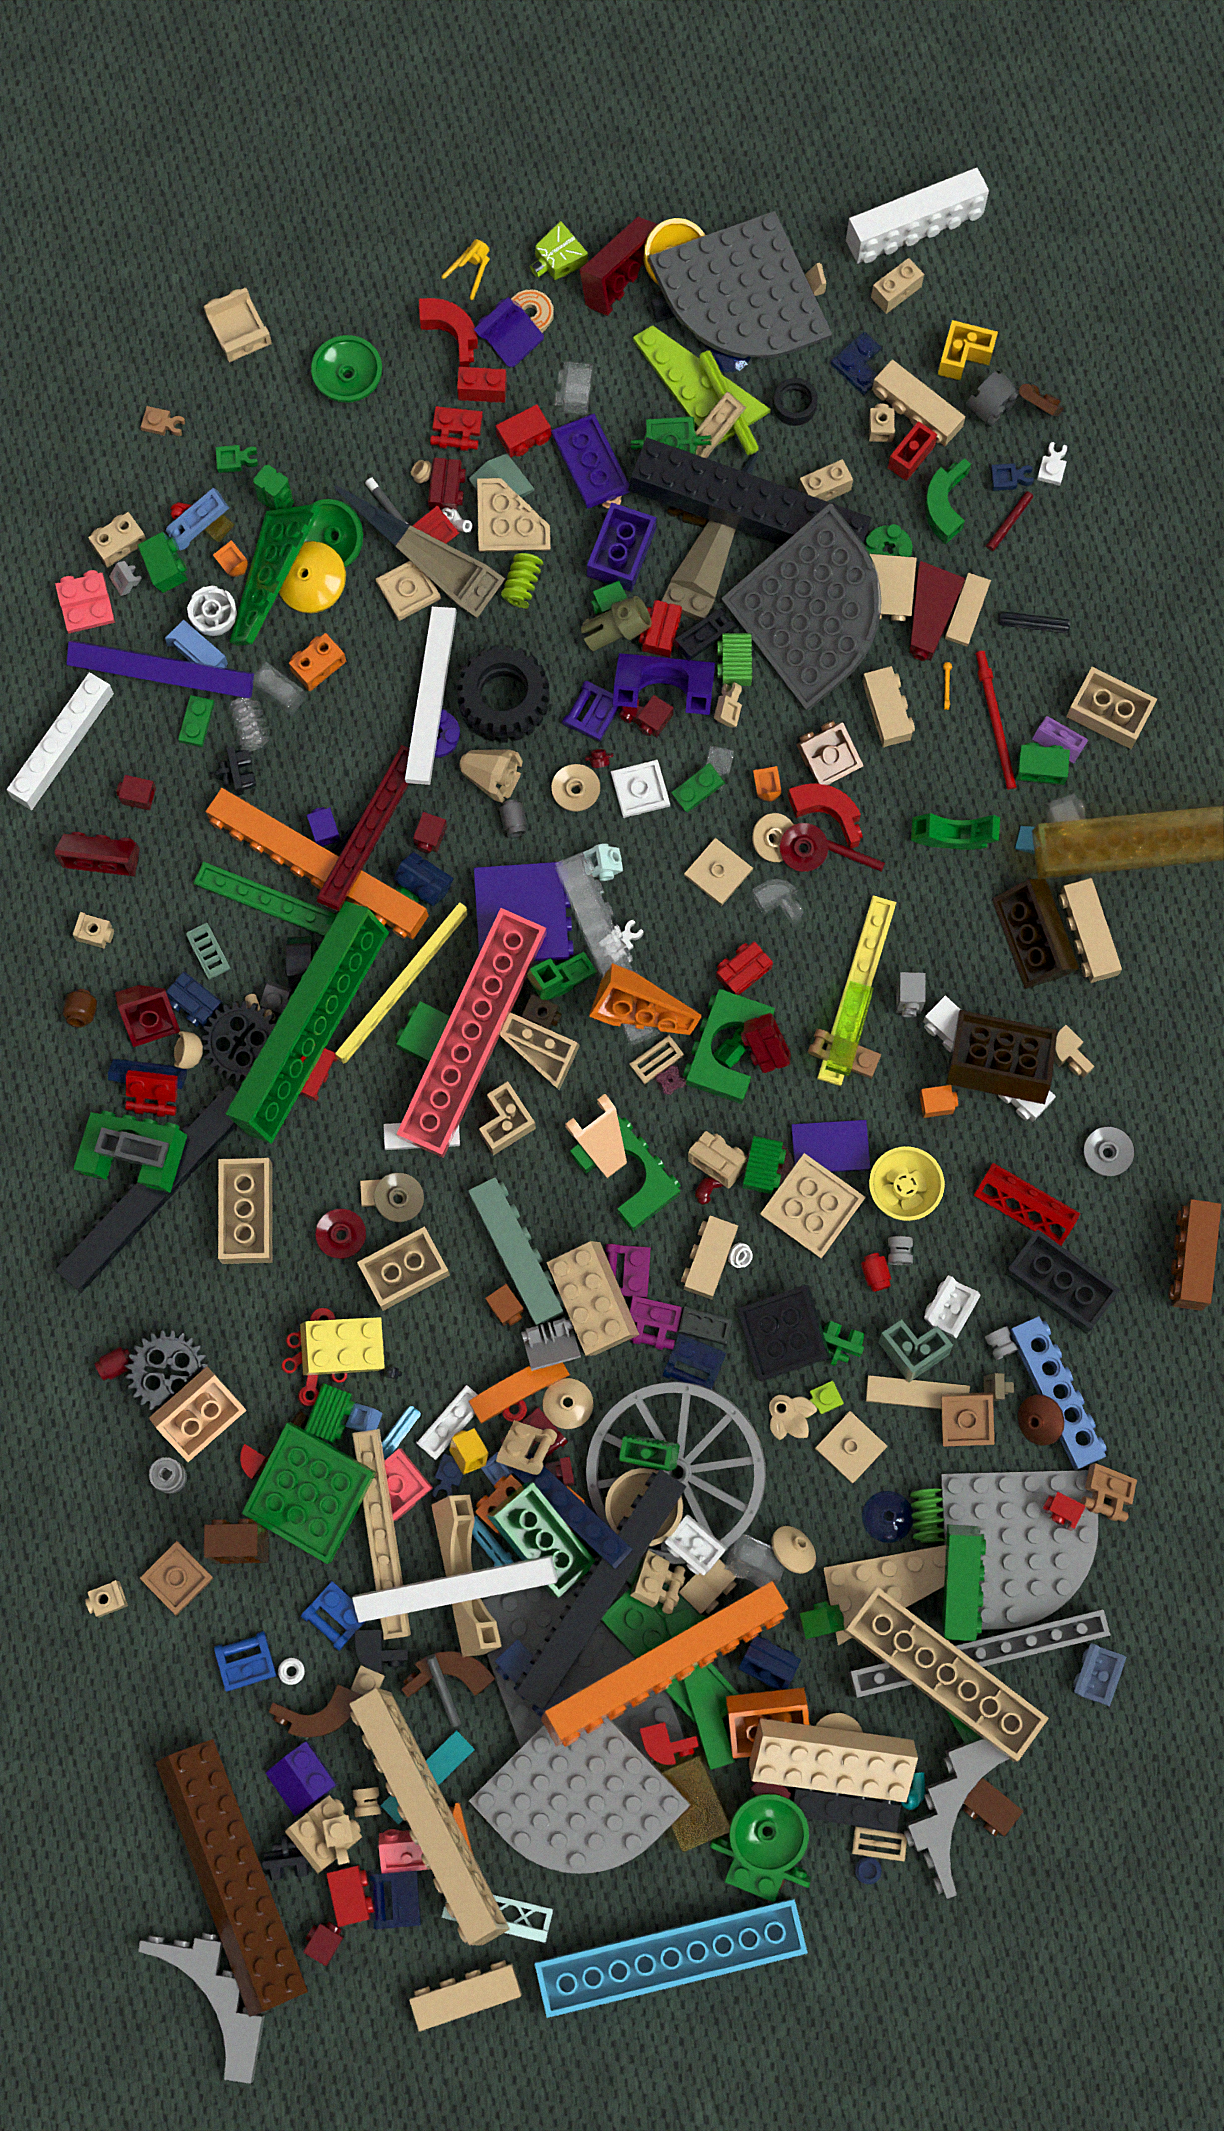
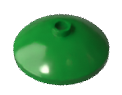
M352 335L334 337L322 344L316 351L311 364L312 378L318 390L331 400L344 403L359 401L370 395L378 386L382 376L381 358L376 348L363 338ZM346 373L352 374V377L345 378L344 375Z
M323 499L312 503L320 507L321 510L304 542L316 541L330 546L339 554L345 568L348 567L359 555L363 543V529L359 517L349 505L339 500ZM336 531H337L338 534H339V537H338L337 540H335V538H334V534H335Z
M767 1793L748 1799L737 1809L730 1824L729 1839L732 1850L742 1865L758 1874L775 1875L789 1870L802 1858L809 1841V1828L803 1812L792 1800L779 1794ZM765 1826L771 1827L769 1834L762 1833Z

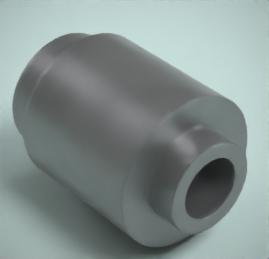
M517 800L505 801L503 806L499 808L504 832L510 838L526 834L528 824L523 803L517 802Z

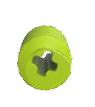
M519 553L513 558L514 563L510 566L511 571L507 575L508 580L505 581V588L502 590L501 596L508 603L527 609L529 603L524 601V599H532V595L527 591L535 590V586L531 583H536L538 578L533 574L541 573V569L536 565L542 566L543 561L532 554Z

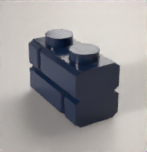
M413 852L401 862L393 880L434 907L446 896L454 878Z
M185 971L166 991L172 1009L176 1012L184 1011L187 1014L186 1019L195 1027H198L199 1024L203 1028L211 1023L208 1018H215L217 1016L215 1010H222L224 1008L221 1000Z
M757 1636L751 1641L738 1669L777 1690H787L802 1659L796 1657L789 1650H783L773 1645L770 1640Z

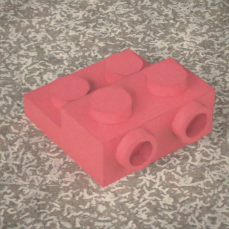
M95 570L87 571L84 573V577L74 579L73 576H66L60 579V583L55 584L68 634L115 623L103 573H98Z
M401 1448L384 1461L393 1521H397L416 1505V1502L433 1489Z

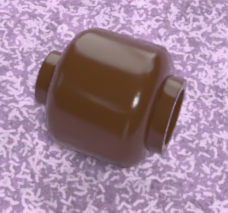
M85 989L70 992L66 996L62 1015L69 1025L80 1028L85 1027L94 1020L97 1000Z

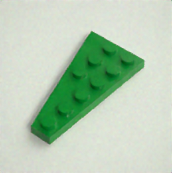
M311 504L266 511L230 643L237 646L253 644L321 510L317 505Z

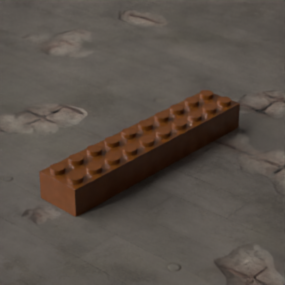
M214 1740L205 1741L155 1762L249 2017L307 1993L308 1990Z

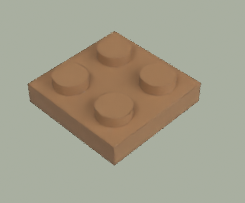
M992 1392L941 1394L943 1446L994 1445Z
M176 1541L140 1579L175 1615H178L214 1577Z

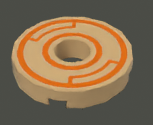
M524 290L511 298L518 302L524 311L527 308H534L537 313L530 318L542 333L547 329L553 320L554 310L551 300L544 293L537 290Z

